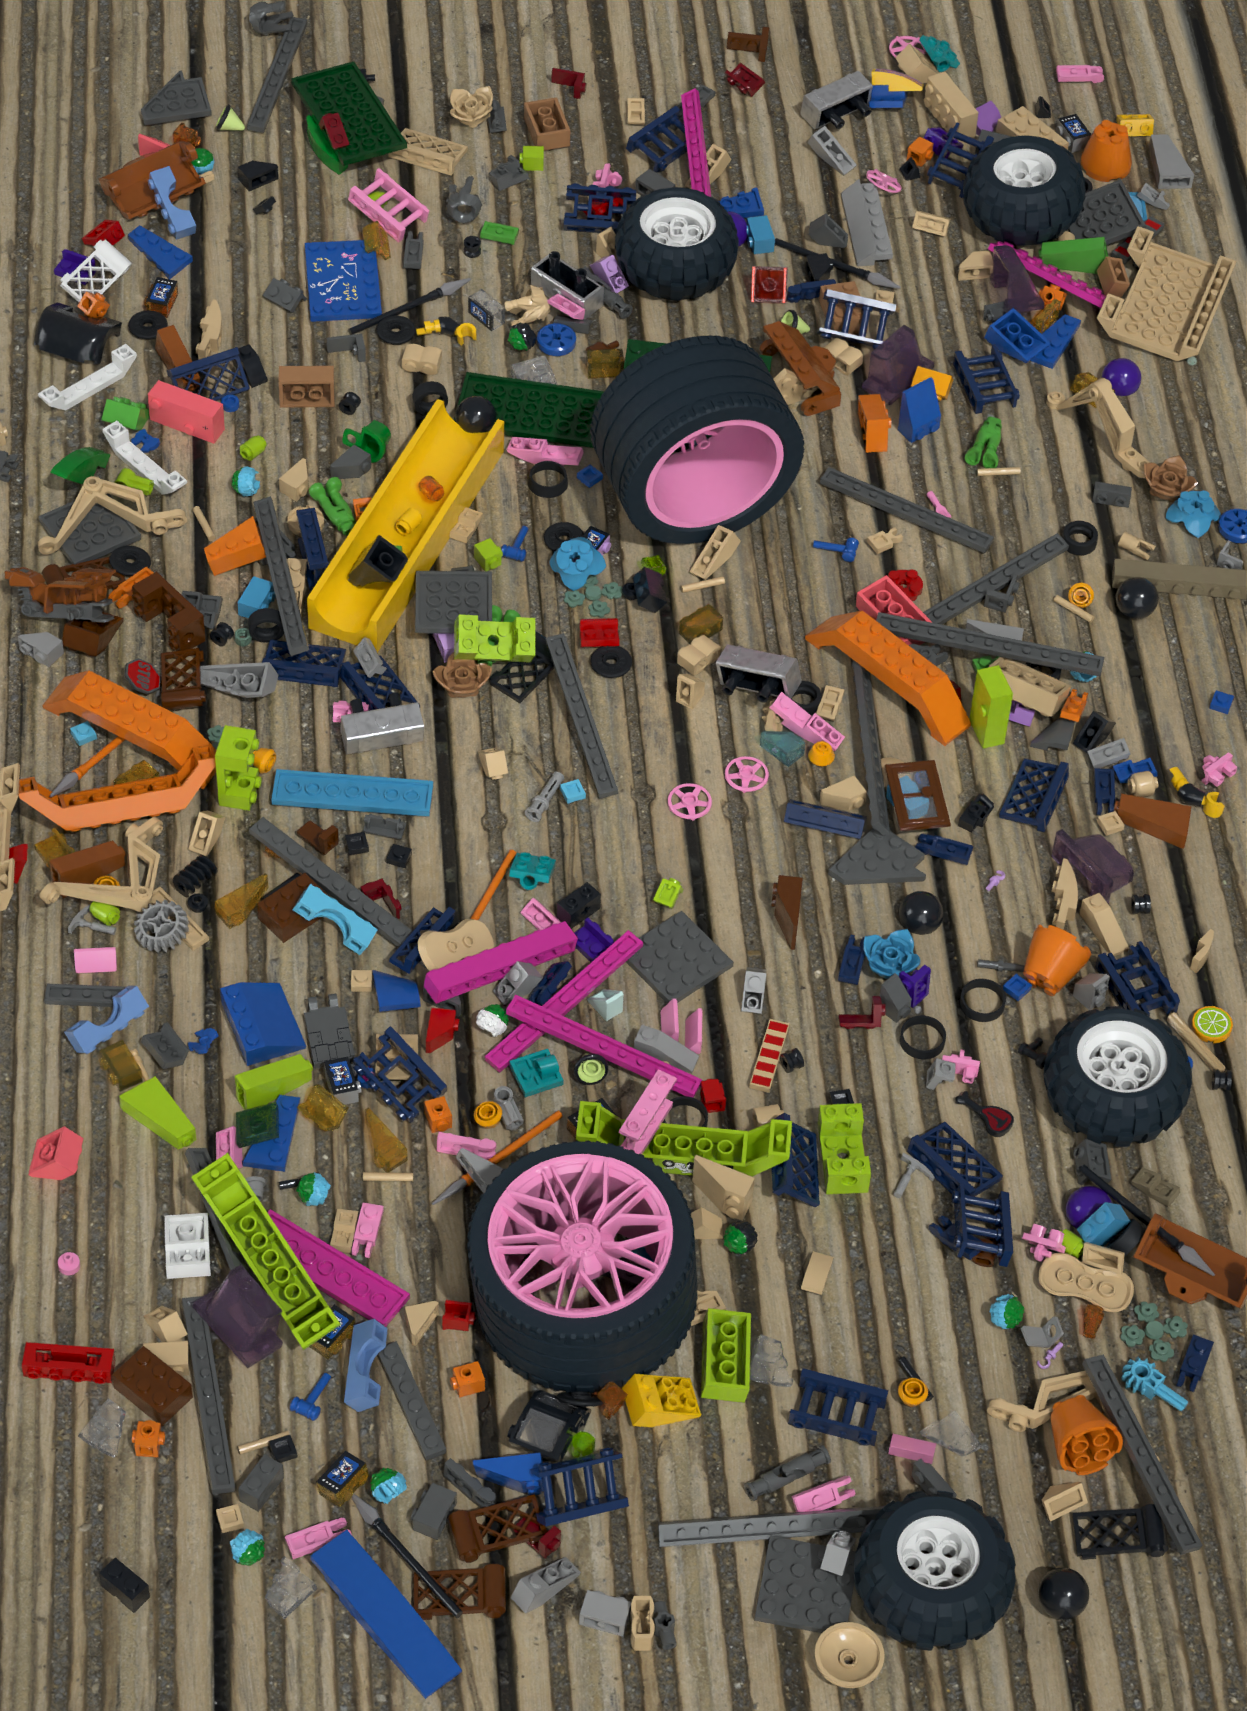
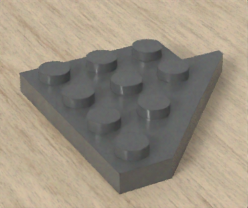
M182 70L179 71L141 108L144 126L211 116V107L202 77L184 79Z
M872 828L829 869L828 874L843 885L925 881L926 874L915 867L924 860L925 854L891 831L883 836L878 830Z

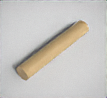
M1020 467L977 469V476L1020 474L1021 470Z
M195 506L193 512L208 540H215L216 537L200 507Z
M722 576L681 585V591L684 593L725 584V579Z
M1056 595L1054 598V602L1091 623L1094 620L1093 615L1059 595Z
M363 1172V1181H413V1173Z
M289 1431L237 1446L239 1454L269 1446V1441L290 1435Z

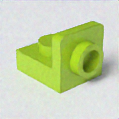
M663 878L653 900L673 909L679 893H682L684 889L679 881L673 878H669V880Z

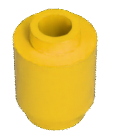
M409 508L397 520L395 525L397 531L402 535L411 534L422 522V515L417 509Z

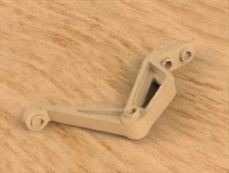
M1100 378L1067 400H1065V396L1057 391L1050 392L1047 395V406L1056 410L1094 401L1114 457L1122 463L1124 470L1131 471L1137 477L1145 478L1144 464L1150 462L1131 447L1135 425L1112 390V384L1109 380Z
M91 476L85 479L57 537H43L38 541V548L42 554H52L58 551L95 503L102 505L144 531H153L157 535L166 533L168 528L184 525L187 522L185 511L181 509L148 514L142 490ZM106 494L135 502L138 511H134Z
M152 817L141 826L132 824L127 829L125 837H127L126 853L129 886L51 882L41 891L40 899L46 904L56 902L60 895L130 908L138 912H142V908H149L148 905L149 903L151 904L160 854L146 844L150 839L161 834L163 822L157 817ZM137 857L149 865L145 886L139 885Z
M1086 1371L1042 1380L1034 1410L1024 1405L1008 1403L1001 1398L991 1400L987 1409L988 1414L992 1417L1009 1422L1008 1426L1012 1430L1024 1432L1026 1427L1034 1429L1050 1421L1053 1412L1052 1407L1055 1404L1046 1405L1050 1393L1084 1385V1389L1057 1402H1063L1078 1395H1084L1087 1400L1096 1398L1105 1415L1111 1421Z

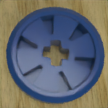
M559 323L548 324L539 330L537 345L545 354L563 356L575 348L576 334L567 325Z
M1230 509L1221 515L1218 529L1225 539L1234 543H1247V510Z

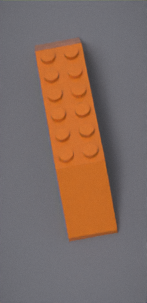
M863 610L832 616L805 636V640L818 650L823 646L835 645L916 707L927 724L931 736L942 745L946 746L971 726L968 715L948 675Z
M90 670L64 677L42 705L44 709L58 716L61 713L72 712L167 760L178 771L193 753L192 748L210 745L185 718ZM216 766L200 787L201 789H204L215 775Z
M212 744L192 748L193 753L176 774L55 795L53 797H50L52 791L37 783L35 777L19 779L18 795L21 800L64 830L72 832L79 831L84 827L97 828L106 823L118 824L122 820L127 819L134 821L144 816L156 817L165 812L177 813L187 807L216 766V752Z

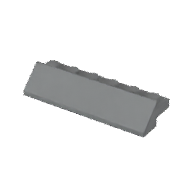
M858 179L841 192V198L857 266L875 265V260L892 259L893 253L877 186L872 183L861 184L860 179Z

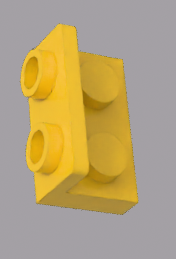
M1150 114L1117 115L1116 122L1127 127L1128 136L1153 135L1154 119Z

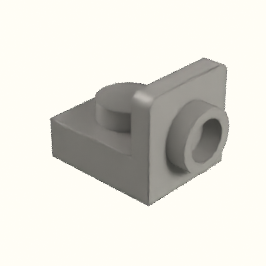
M936 1058L927 1070L926 1088L934 1090L938 1083H942L943 1080L953 1082L955 1080L956 1064Z

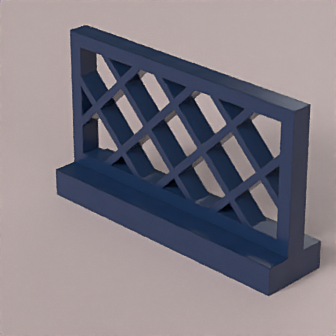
M238 347L166 370L173 386L178 387L176 379L183 377L188 380L184 390H188L192 382L200 386L197 392L198 395L202 388L211 392L209 399L214 401L222 399L226 395H234L250 389L238 355L240 354ZM235 359L237 365L235 372L226 369L228 362ZM213 366L222 369L218 378L209 374ZM198 371L205 375L201 384L193 380L195 373ZM224 371L233 375L229 384L220 380ZM207 377L216 380L213 390L204 386ZM235 377L242 380L243 388L237 389L232 386ZM219 382L227 386L225 394L215 391Z
M270 640L262 663L270 662L278 673V680L338 687L346 649L308 644V651L291 656L286 641ZM273 647H279L282 650L276 652ZM319 652L320 654L314 656L311 653ZM288 653L290 657L284 659L282 655ZM337 654L340 656L333 659L330 655ZM307 656L309 659L302 661L300 658ZM326 658L328 661L321 663L319 660Z
M381 655L379 656L383 661L381 666L387 668L382 675L390 677L392 682L381 679L382 675L380 674L379 678H369L366 674L358 673L356 670H364L360 662L352 665L349 661L342 663L340 678L357 699H361L362 702L369 705V711L382 709L385 706L391 707L388 695L394 693L391 692L392 688L402 692L400 694L401 702H417ZM366 681L376 683V686H369L366 684ZM379 684L387 686L389 690L380 689L378 686ZM375 694L384 695L386 698L385 700L377 698Z
M1024 758L999 813V818L1037 826V831L1045 832L1069 778V763L1061 762L1058 766ZM1027 766L1035 767L1036 770L1027 773L1025 769ZM1054 771V774L1046 777L1044 772ZM1040 774L1042 779L1035 782L1031 779V777ZM1027 779L1030 784L1021 787L1019 782ZM1046 783L1048 788L1040 791L1037 786ZM1034 788L1036 793L1027 796L1025 791ZM1021 793L1024 798L1015 801L1013 796ZM1040 797L1042 802L1034 805L1031 800ZM1027 802L1030 807L1021 810L1018 805ZM1013 807L1018 811L1013 814L1006 813L1007 810ZM1032 811L1036 814L1035 818L1025 816V814Z
M782 1113L775 1119L790 1121V1115ZM792 1122V1132L795 1138L793 1139L791 1135L789 1160L772 1167V1190L778 1196L786 1193L816 1208L820 1205L816 1133ZM803 1136L809 1138V1145L807 1144ZM795 1140H798V1142L804 1149L803 1151H801ZM804 1152H806V1154L808 1155V1157H809V1159H810V1163L808 1162L807 1158H806L805 1155L803 1154ZM797 1157L799 1158V1160L801 1161V1163L803 1164V1166H804L805 1168L802 1169V1167L800 1166V1164H799L798 1161L796 1160ZM805 1170H807V1172L811 1176V1181L804 1172ZM798 1175L800 1176V1178H801L802 1181L804 1182V1184H805L804 1187H803V1185L801 1184V1182L799 1181V1179L797 1178ZM806 1188H808L812 1197L808 1195V1193L805 1190Z
M946 1122L941 1123L920 1137L916 1135L911 1138L907 1152L932 1172L935 1179L951 1194L954 1190L957 1191L961 1182L964 1183L965 1195L977 1196L1003 1178V1175ZM944 1130L950 1135V1138L940 1137L939 1132ZM925 1141H934L935 1147L929 1146ZM939 1142L950 1144V1149L939 1148ZM953 1145L961 1146L964 1148V1152L953 1150ZM939 1154L950 1155V1161L944 1160ZM953 1156L963 1157L964 1163L953 1161ZM968 1158L975 1159L979 1165L968 1164ZM953 1167L964 1169V1174H959ZM968 1170L979 1171V1177L968 1175ZM982 1172L990 1173L993 1178L982 1177ZM968 1181L979 1183V1187L975 1189Z

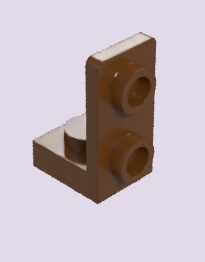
M308 821L297 830L298 836L324 855L339 844L338 828L334 825L323 830L312 821Z

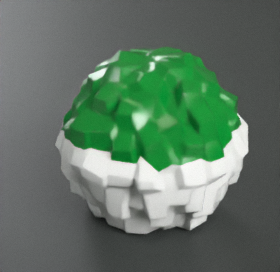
M491 1004L478 1012L476 1024L482 1030L486 1029L488 1032H491L492 1037H497L507 1030L508 1015L506 1014V1009L501 1008L500 1005Z

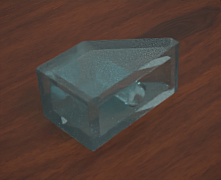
M763 731L761 733L760 746L787 767L804 755L805 742L794 733L783 731Z

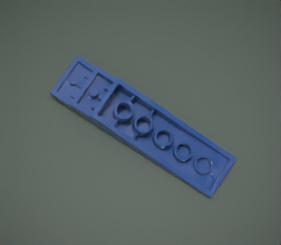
M345 1530L310 1555L311 1561L325 1576V1581L339 1596V1601L425 1699L462 1672V1669L415 1609L348 1530Z

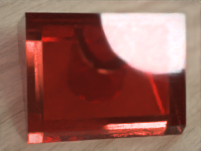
M752 266L751 302L787 303L788 267Z

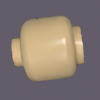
M1150 771L1133 773L1131 778L1128 779L1129 792L1134 796H1152L1155 793V789L1158 788V779Z

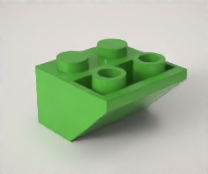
M114 396L113 399L106 400L102 420L110 423L118 421L124 427L142 430L150 417L149 408H147L145 403L133 402L127 398Z

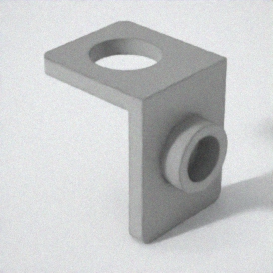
M1228 540L1219 553L1217 566L1242 570L1243 561L1228 554L1231 541Z
M1055 1316L1042 1328L1021 1327L1026 1344L1034 1347L1050 1348L1064 1334L1058 1317ZM1052 1325H1055L1056 1327V1334L1054 1337L1050 1335V1328Z

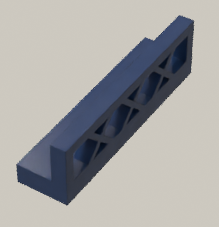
M792 799L787 803L784 818L786 823L858 839L862 838L864 824L867 820V816Z
M433 907L390 957L389 962L410 974L422 959L418 951V944L413 949H410L409 944L418 942L421 930L447 931L453 923L456 910L448 907L442 913ZM433 916L439 918L435 924L431 922ZM407 955L404 963L397 959L399 956Z

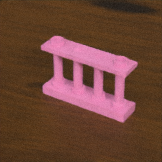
M380 168L376 170L374 182L364 190H360L357 186L350 189L348 200L398 243L404 238L405 227L417 218L424 223L427 222L429 214L427 207L416 200ZM380 186L387 191L376 201L367 196ZM394 197L400 203L387 212L380 207L390 198ZM405 207L412 212L411 215L401 222L393 218L394 215Z
M659 1069L657 1070L619 1130L620 1134L626 1136L621 1146L628 1150H634L637 1154H643L673 1106V1102L666 1099L676 1083V1077Z

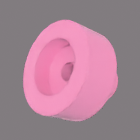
M72 1252L62 1254L58 1259L59 1271L64 1275L77 1273L80 1269L79 1257Z

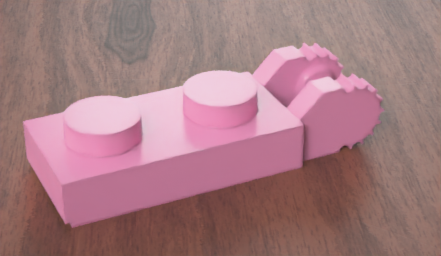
M1058 65L1056 67L1058 82L1092 81L1093 83H1101L1104 81L1103 69L1100 66Z
M443 1132L438 1133L437 1152L457 1155L459 1150L464 1148L487 1160L496 1155V1142L492 1139L485 1138L480 1141V1139Z
M362 1203L353 1238L352 1255L357 1256L359 1246L363 1244L366 1245L365 1257L370 1258L373 1246L376 1244L384 1206Z
M850 1476L829 1481L791 1496L796 1512L822 1511L853 1497L856 1494L854 1489H847L840 1493L837 1488L851 1482Z
M339 1518L330 1522L325 1521L285 1536V1542L292 1559L315 1552L344 1531L334 1534L332 1531L344 1528L347 1525L346 1519Z

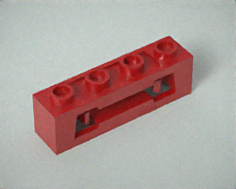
M26 1342L22 1360L23 1376L31 1379L50 1378L55 1381L63 1379L74 1382L90 1381L97 1384L112 1383V1374L114 1373L116 1362L115 1351L111 1348ZM36 1350L51 1351V1353L37 1352ZM87 1354L101 1355V1357L87 1356Z

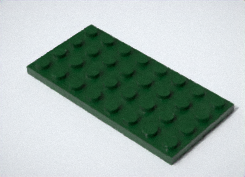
M354 61L291 78V84L319 128L322 116L329 113H339L349 145L335 149L334 152L343 166L407 148L406 140ZM326 129L321 130L332 147Z
M466 372L458 405L467 397L482 396L494 405L497 414L496 421L497 419L504 421V435L547 439L548 442L594 448L590 433L591 422L593 421L592 416L599 399L605 391Z

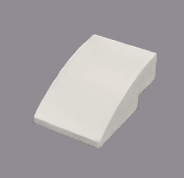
M208 1213L164 1216L167 1279L211 1276Z

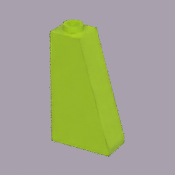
M301 1054L237 1074L235 1075L236 1099L245 1112L249 1114L274 1101L279 1095H285L311 1081L312 1064L308 1059L305 1060Z
M156 1076L119 1095L120 1108L125 1113L179 1150L187 1147L197 1140L195 1127Z

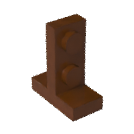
M763 27L762 35L728 32L727 49L758 52V61L765 62L769 27Z

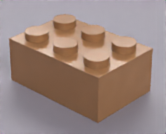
M557 97L524 103V120L535 146H544V151L570 146V128Z
M855 281L820 286L819 303L826 318L829 303L823 299L824 292L830 289L860 296ZM836 304L831 330L841 332L846 310L845 304ZM860 307L853 308L848 334H859L863 315L862 308Z
M279 366L280 408L335 407L334 366Z

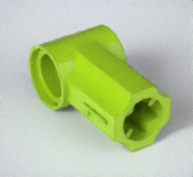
M127 468L121 470L114 482L142 490L143 494L147 496L151 495L154 486V480L136 476L132 470Z

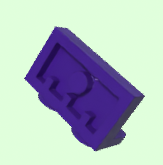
M937 127L928 128L924 139L934 143L933 151L939 156L949 137H947L948 133ZM954 139L952 143L953 146L960 149L964 146L957 139ZM947 152L946 159H948L951 152Z
M64 249L62 251L63 259L55 267L54 274L63 277L66 273L71 274L88 257ZM94 259L91 260L92 267H95ZM81 270L80 278H89L88 270Z
M589 918L584 920V927L574 933L578 938L575 948L590 962H593L614 943L612 937L608 934L606 935L599 925Z
M926 965L922 966L919 970H915L911 976L904 971L899 973V978L912 999V1008L929 994L931 969Z

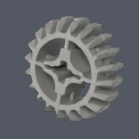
M165 899L162 903L156 900L155 905L149 903V908H142L143 914H137L138 920L134 921L136 926L134 932L138 942L144 948L147 947L151 952L155 949L159 953L163 949L167 953L169 947L175 950L174 945L176 943L181 945L180 939H186L185 932H189V920L186 912L183 911L179 904L176 905L173 901L168 903ZM168 916L176 918V922L168 919ZM147 931L155 933V937L148 935Z

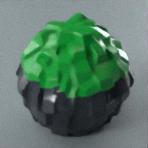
M520 322L513 325L512 329H510L508 341L514 349L520 351L529 350L535 345L537 337L528 324Z
M734 1221L729 1224L724 1232V1246L728 1247L730 1252L736 1254L748 1253L755 1247L758 1241V1234L748 1221Z

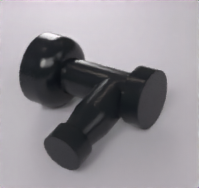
M1037 1037L1029 1046L1025 1042L1022 1043L1018 1053L1021 1055L1025 1054L1035 1060V1065L1038 1068H1044L1047 1053L1042 1052L1039 1054L1036 1052L1037 1048L1043 1044V1040Z

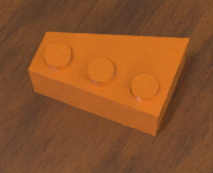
M880 394L858 395V415L860 426L864 428L866 433L863 434V440H866V453L887 452L888 428H891V417H888L885 401H882Z
M253 516L204 548L208 564L214 576L266 558L262 537Z

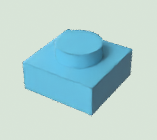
M88 721L70 728V733L79 746L97 739V735Z
M579 779L560 784V790L567 804L586 798V793Z

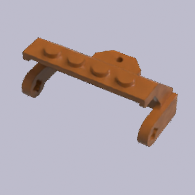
M179 141L157 152L142 155L127 162L123 168L98 179L104 194L111 198L126 219H132L136 216L142 217L153 208L154 210L161 208L160 204L157 205L155 201L154 190H151L148 185L150 172L170 166L176 180L175 190L169 195L171 202L178 200V196L183 194L189 195L194 192L195 188L206 184L204 178L198 175L191 163L198 159L197 152L192 143Z
M781 321L763 326V331L770 339L765 340L760 345L761 353L766 356H773L779 351L802 383L804 389L818 386L822 391L821 394L803 401L801 404L803 413L806 416H811L839 407L841 392L833 379L835 375L833 369L836 365V360L830 351L818 346L810 347L798 329Z
M1157 1213L1153 1215L1133 1257L1166 1273L1164 1281L1168 1292L1178 1299L1194 1304L1206 1300L1208 1294L1242 1310L1247 1300V1258L1187 1230ZM1160 1226L1169 1234L1184 1242V1245L1193 1248L1213 1271L1215 1276L1184 1261L1179 1253L1174 1251V1248L1172 1249L1166 1241L1157 1235Z

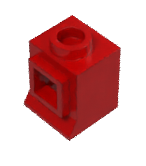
M718 1079L701 1081L700 1096L708 1113L725 1111L726 1097H724L722 1083H719Z
M446 1300L445 1315L442 1318V1330L469 1331V1326L474 1325L475 1312H472V1303Z

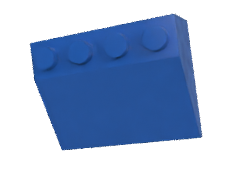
M239 982L220 988L221 1004L247 1066L306 1049V1044L280 983Z

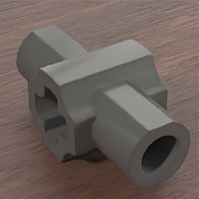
M664 1601L655 1602L654 1635L660 1638L664 1650L673 1649L677 1646L674 1635V1616L668 1613Z

